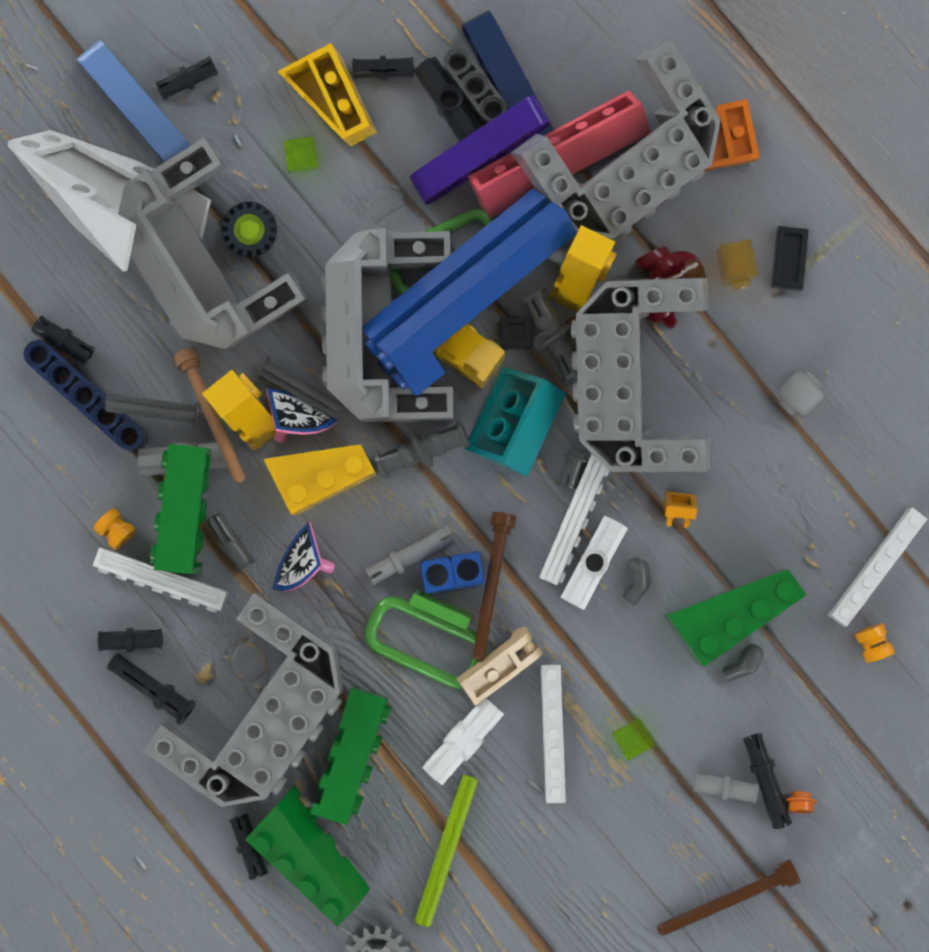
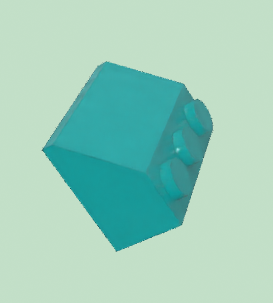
M502 366L468 438L470 446L464 447V449L507 470L527 477L566 393L543 378Z

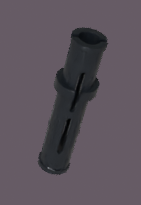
M762 733L750 735L751 738L749 736L744 737L742 740L745 743L752 764L749 767L751 773L756 775L772 822V828L780 829L785 827L784 824L786 826L791 825L792 820L789 817L773 770L775 763L773 759L769 758Z

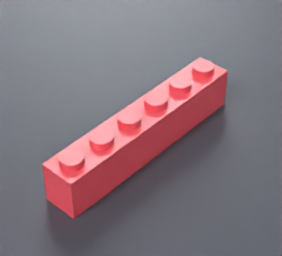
M628 90L544 136H547L573 175L585 170L595 162L611 156L614 152L625 146L639 141L642 137L650 134L651 131L642 103ZM512 153L468 176L479 205L490 219L502 214L532 188L535 189Z

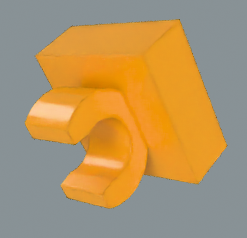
M665 491L663 504L667 526H672L674 518H683V527L688 528L690 519L696 520L697 516L696 494Z

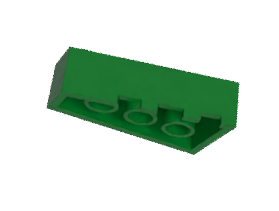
M169 444L168 450L163 451L161 466L162 469H166L165 479L160 481L158 487V500H162L161 512L156 513L154 519V531L158 532L157 544L152 545L150 552V562L154 563V570L184 574L202 573L203 562H197V555H200L201 549L204 548L205 535H203L202 530H199V525L204 523L207 514V501L202 499V492L207 493L209 489L212 449Z
M782 569L666 613L664 616L698 665L705 667L807 594L790 570Z
M354 686L351 688L338 727V736L335 737L329 754V764L319 784L320 793L317 801L313 803L310 814L344 825L348 824L352 813L358 815L364 797L358 795L362 783L368 784L373 766L368 765L371 753H378L383 737L377 735L380 723L387 724L392 706L386 705L389 697Z
M294 785L245 840L336 926H339L359 905L370 890V887L348 857H341L336 850V841L330 833L325 835L315 821L318 817L310 814L311 807L305 808L299 799L301 793Z

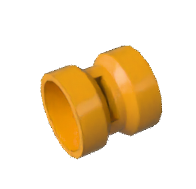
M115 507L107 511L93 526V530L99 536L106 537L108 545L114 551L125 545L137 531L131 523H126L122 520V514Z
M884 623L875 624L854 633L857 642L862 644L864 648L862 654L866 663L884 659L895 653L892 643L886 639L887 631Z

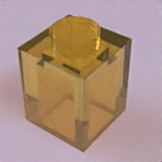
M751 239L723 244L716 250L723 287L732 285L733 289H741L750 286V281H753L758 276Z

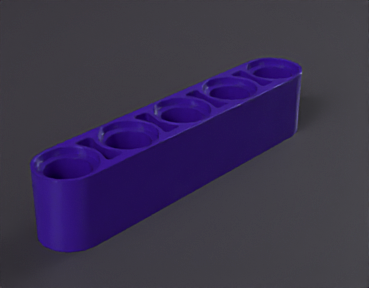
M529 96L419 168L409 178L425 205L431 204L469 180L468 176L501 159L535 134L545 130L551 124V121L536 96Z

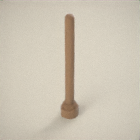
M194 347L182 349L173 356L178 370H181L183 374H187L230 474L235 482L240 483L245 479V474L218 413L202 394L207 388L198 370L201 361L198 352Z

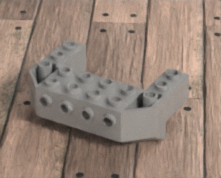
M658 41L635 59L663 104V107L654 113L661 126L586 183L576 182L547 136L535 134L511 152L536 191L544 195L549 203L554 202L564 209L577 232L582 225L607 238H621L632 230V225L635 222L653 215L657 210L656 206L664 200L670 201L678 196L681 192V187L688 182L692 183L704 176V170L712 165L721 120L673 41Z
M204 137L154 170L145 169L132 179L123 189L118 215L136 224L130 256L137 266L136 270L139 276L153 291L152 295L156 303L168 315L169 323L176 334L181 336L182 339L226 349L234 347L308 301L309 297L294 273L283 275L242 302L236 297L177 202V199L227 168L213 142Z
M376 228L356 232L325 264V275L321 276L322 293H326V305H322V323L326 324V336L322 337L323 355H327V367H323V385H327V389L363 423L454 421L453 387H428L417 397L408 388L404 391L400 388H393L392 377H388L378 365L380 361L378 357H374L363 343L367 339L363 334V325L391 303V270L434 269L451 255L450 231L387 233L386 228Z
M707 277L606 281L576 313V320H572L571 335L573 339H576L577 349L572 354V368L577 370V383L573 384V400L578 402V414L574 415V431L579 433V441L610 472H706L710 468V436H651V427H642L640 319L649 316V313L708 310Z
M259 593L252 595L236 620L287 655V658L219 755L215 756L169 722L159 727L142 751L220 807L264 800L271 793L277 796L287 782V779L283 776L291 766L296 769L306 753L302 751L308 740L314 743L324 729V726L320 723L326 714L332 717L342 703V700L338 698L343 692L336 646L314 629H309Z

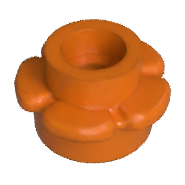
M795 791L792 792V797L786 799V803H788L789 812L808 814L814 813V804L817 803V800L811 798L810 792Z

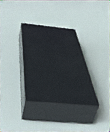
M784 226L776 228L771 288L803 290L809 229Z

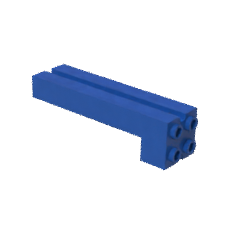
M532 188L363 325V334L367 338L363 343L374 357H378L380 360L378 365L388 377L391 376L401 390L404 391L408 388L416 397L444 375L445 371L432 352L577 234L567 212L554 202L549 203L544 195Z

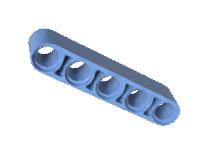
M100 39L76 58L163 162L168 161L191 146Z

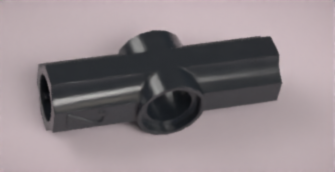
M436 56L427 58L414 69V74L435 104L438 114L445 119L459 142L482 127L463 99L461 90L454 85ZM446 97H453L457 100V104L453 107H446L441 102Z

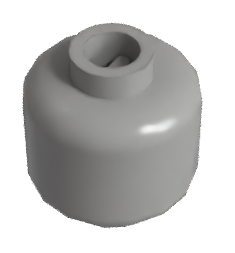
M799 370L795 371L778 388L779 395L783 398L779 404L790 415L797 412L800 415L806 416L824 399L825 395L822 389L825 386L809 370H806L804 373Z

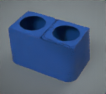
M479 550L426 559L420 562L422 583L426 594L435 595L475 588L485 583L482 554ZM464 559H472L479 566L477 577L471 581H465L457 574V566ZM434 564H440L448 571V579L441 586H433L426 579L428 568Z

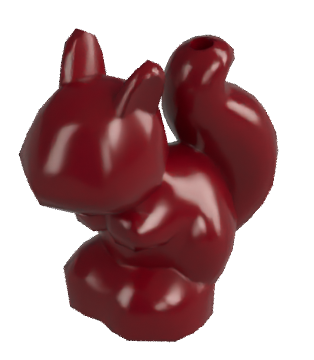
M664 246L636 259L635 264L638 270L649 274V279H664L681 272L680 268L684 267L686 262L698 257L688 251L670 252L667 246ZM698 258V260L700 261L701 266H702V268H703V270H704V273H705L704 266H703L701 260ZM651 312L649 316L644 317L650 323H663L668 328H674L678 323L675 312Z

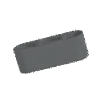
M461 47L449 49L444 57V70L454 85L461 90L463 99L481 125L484 126L493 120L485 114L488 109L496 108L501 114L507 111L505 101L470 53ZM455 60H460L466 66L461 70H454L450 67V64ZM473 84H478L484 90L479 94H472L467 89Z

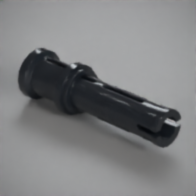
M120 653L115 654L107 665V670L113 672L153 700L154 708L166 711L176 718V723L179 725L184 723L196 705V701L193 699L189 701L177 693L173 685L166 684L164 686Z

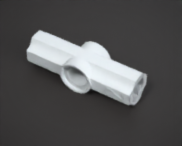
M603 516L560 598L585 610L603 574L607 571L609 563L628 529L614 519ZM591 554L598 555L602 560V566L597 572L590 571L586 566V559Z
M487 698L471 710L463 721L459 720L442 740L443 744L431 755L422 768L435 781L443 785L463 761H467L484 742L483 738L501 720L504 713Z

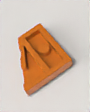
M748 99L717 105L715 111L721 121L712 165L704 171L758 161L760 155Z

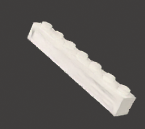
M593 454L589 457L539 576L540 579L556 586L558 582L562 583L565 578L566 572H563L566 564L570 565L573 559L572 549L573 547L577 548L581 540V537L578 536L580 530H585L589 519H586L588 511L592 512L596 501H593L596 494H600L604 484L601 483L603 476L607 477L609 470Z
M913 507L907 508L903 516L827 615L842 627H847L928 519Z
M99 547L93 566L98 568V572L104 574L112 572L116 574L115 577L126 581L129 578L134 580L133 584L145 587L146 584L152 587V591L161 594L163 591L168 592L172 598L181 600V597L188 599L189 604L199 606V604L207 606L206 610L215 613L218 610L222 611L230 593L229 591L175 572L154 570V565L104 547Z
M543 664L540 665L545 801L546 803H566L561 665Z

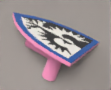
M271 388L266 389L276 431L273 438L279 443L285 442L288 433L301 435L316 434L328 430L338 421L288 392Z
M308 521L288 546L278 567L273 590L281 592L292 591L307 583L319 570L327 574L333 572L334 563L320 556L311 522Z

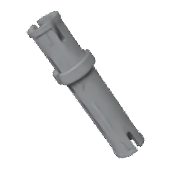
M445 525L443 528L396 553L394 550L388 553L389 557L370 567H366L365 570L375 586L397 572L399 575L404 573L405 568L456 541L451 535L448 526Z

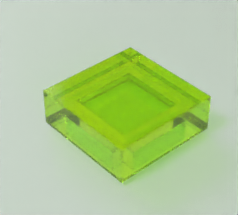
M313 136L283 141L289 173L319 168Z
M640 718L612 732L627 761L655 746Z

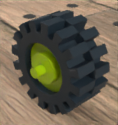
M241 202L234 205L227 211L222 221V237L225 244L240 256L256 257L262 255L272 247L276 239L277 224L274 216L265 206L257 202Z

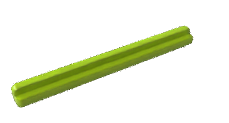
M463 774L415 917V923L424 927L431 926L478 783L477 778L467 774Z

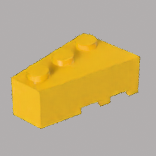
M332 43L277 71L349 146H353L377 133L344 60Z
M581 225L560 269L559 278L557 277L548 299L577 313L587 303L597 281L604 282L617 255L616 252L612 251L615 241Z
M467 323L432 353L483 390L504 361L505 351L492 340L485 339L479 335L478 331Z
M231 370L202 393L219 416L234 432L238 431L240 438L254 452L274 436L276 431L272 415L259 400L263 394L244 373L238 376Z
M361 444L263 459L290 514L293 516H297L377 475Z

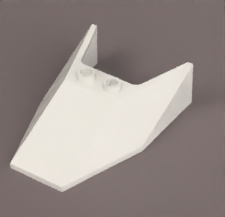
M52 130L8 140L9 149L67 220L123 272L127 271L136 224L118 215L123 189L143 170L148 169L152 171L154 169L137 160ZM191 190L177 199V202L202 240L211 199Z

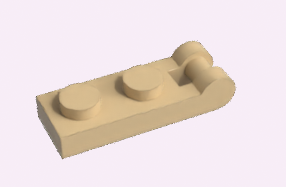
M527 627L515 630L509 640L456 678L475 706L542 655V650L538 644L532 642V635ZM522 648V653L517 656L515 652Z

